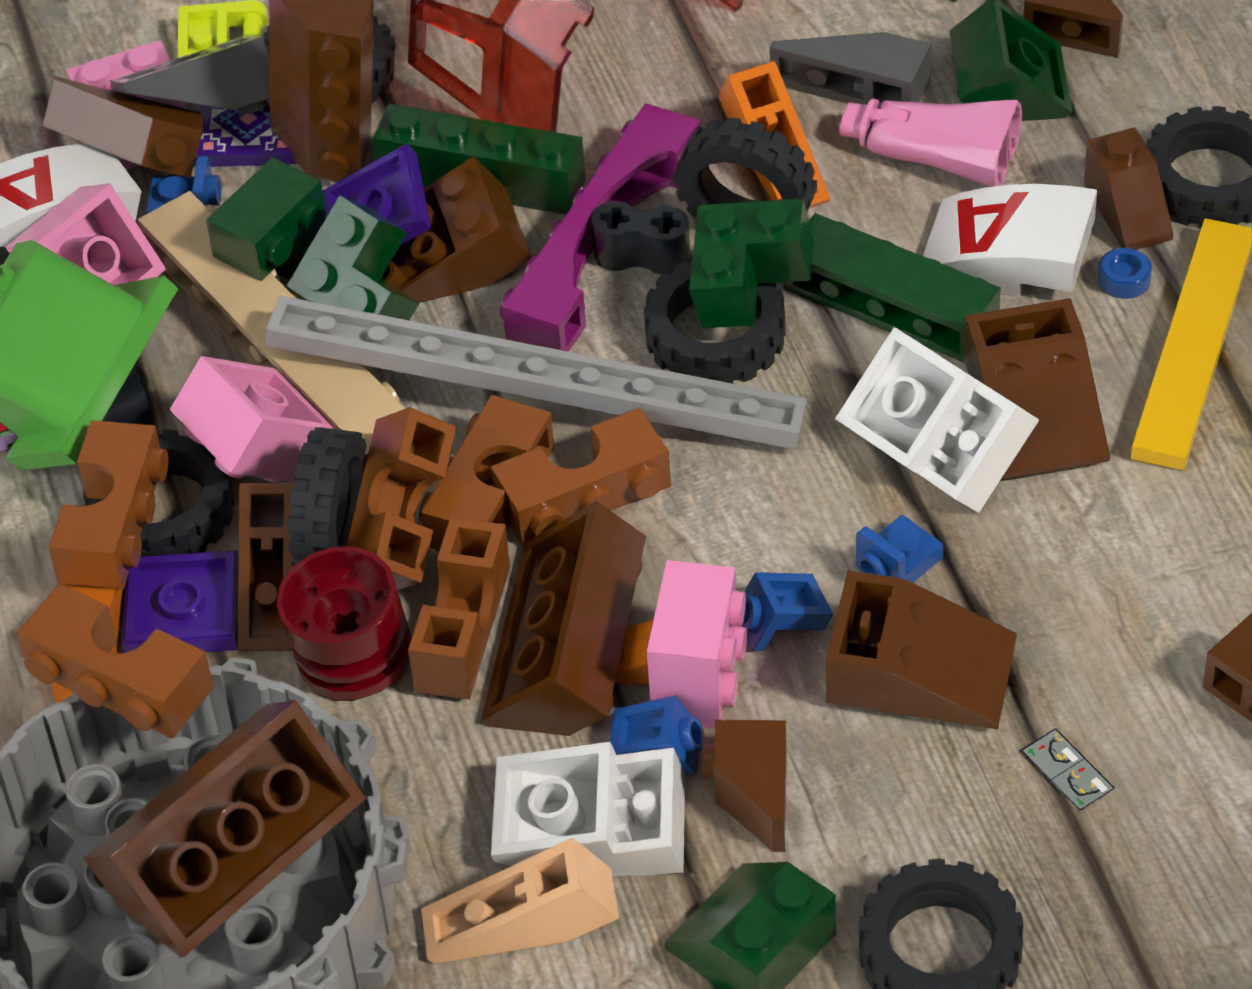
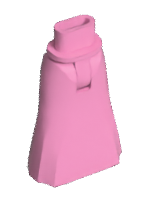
M872 98L868 105L848 103L840 122L839 134L840 136L859 139L860 146L868 148L873 153L881 156L933 166L987 187L1002 186L1008 170V161L1010 162L1013 159L1019 143L1022 108L1021 103H1018L1017 100L960 104L883 101L880 107L879 100Z

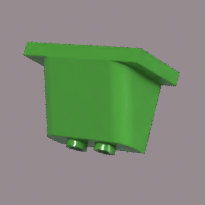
M33 240L16 243L4 264L0 265V423L18 436L5 459L21 471L77 464L91 420H103L179 288L164 276L112 285Z

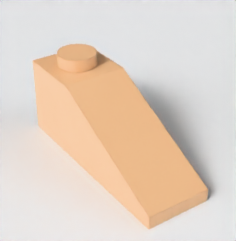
M573 837L421 908L427 959L433 964L565 943L619 919L611 868Z

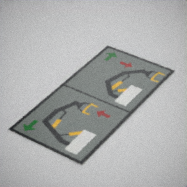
M1056 728L1020 750L1079 811H1082L1116 789Z

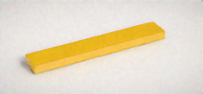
M1204 219L1132 444L1131 459L1185 471L1252 252L1251 227Z

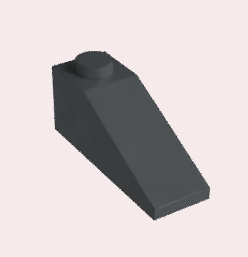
M886 32L773 41L769 47L770 62H776L786 88L847 104L851 102L868 105L872 98L879 100L880 107L883 101L920 102L931 81L932 44Z
M245 35L110 80V84L114 91L233 110L237 109L238 115H244L267 107L265 99L270 98V58L263 36Z

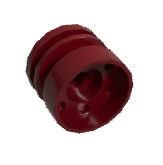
M331 547L310 554L290 569L280 584L276 605L301 678L316 693L335 700H358L380 693L398 680L410 662L408 648L412 636L390 567L377 554L358 547Z

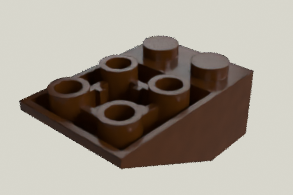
M474 156L424 188L431 229L400 245L384 271L382 278L419 303L491 286L528 262L532 256L506 188Z
M1071 298L965 315L963 360L968 374L1039 419L1002 479L1110 461V453L1086 340Z
M848 570L825 661L826 703L998 730L1017 633L906 579Z

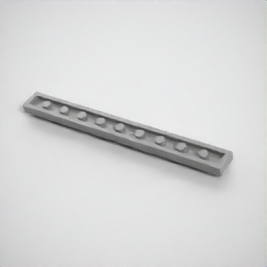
M279 296L266 328L265 346L479 387L506 394L530 397L557 404L581 407L608 414L621 415L640 407L647 419L652 422L797 450L807 398L286 296Z

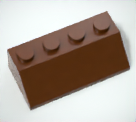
M269 0L271 131L293 153V159L304 172L314 178L339 182L364 168L371 144L374 0Z
M598 501L535 536L523 545L481 717V722L488 727L570 736L591 724L601 722L607 717L614 701L612 692L617 669L623 659L622 646L627 623L633 613L632 600L636 581L643 567L641 558L646 536Z
M296 700L267 703L91 850L83 859L121 909L177 956L185 957L360 805L366 797Z

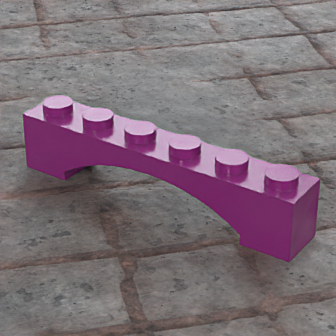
M645 103L633 121L628 120L624 124L619 141L610 153H605L601 157L596 174L588 185L580 187L577 191L572 208L563 220L559 219L556 221L551 230L549 241L539 254H534L530 258L526 266L525 275L516 288L509 289L504 295L500 306V317L504 319L506 340L570 351L586 327L583 290L578 289V283L585 264L594 250L591 215L597 207L607 202L620 201L634 207L644 199L665 188H678L679 185L673 182L676 165L692 133L700 127V120Z

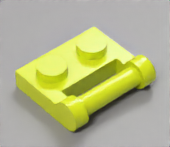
M255 0L179 6L178 58L229 41V27L231 26L242 27L243 36H263V28L267 25L266 6L262 2Z

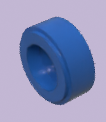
M1131 248L1111 250L1103 255L1099 262L1098 283L1104 292L1113 297L1121 299L1138 297L1145 293L1150 286L1152 264L1149 258L1138 250Z

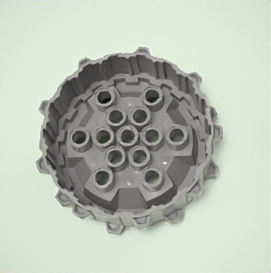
M231 657L222 666L213 665V667H209L214 688L173 739L152 729L149 731L140 730L129 723L123 715L105 706L93 707L85 703L75 692H72L70 697L52 707L47 706L13 733V737L0 750V989H365L385 987L396 968L393 952L385 945L386 935H390L394 917L396 898L393 883L406 878L408 855L412 852L404 817L383 815L378 783L372 767L367 765L377 751L374 733L362 719L341 722L336 716L332 717L323 708L318 706L317 701L308 694L285 682L280 681V683L258 676L255 660ZM296 700L366 799L185 957H179L118 906L83 857L265 704ZM265 940V941H263V942H261V943H259V944H254V945H251V944H250V943H252V942H254V941ZM135 972H141L140 974L135 976H128Z

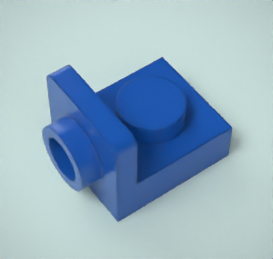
M198 156L195 176H191V178L184 176H152L146 214L188 191L204 206L208 204L219 206L222 198L220 175H212L209 156Z
M902 514L879 534L867 526L856 533V566L863 573L903 578L914 583L943 558L944 544Z
M755 572L744 591L746 593V605L742 627L747 628V642L752 651H764L776 630H825L833 616L813 574Z
M670 696L614 709L610 742L616 755L674 748L685 775L697 773L699 753L703 749L705 735L699 719L693 716L676 696Z

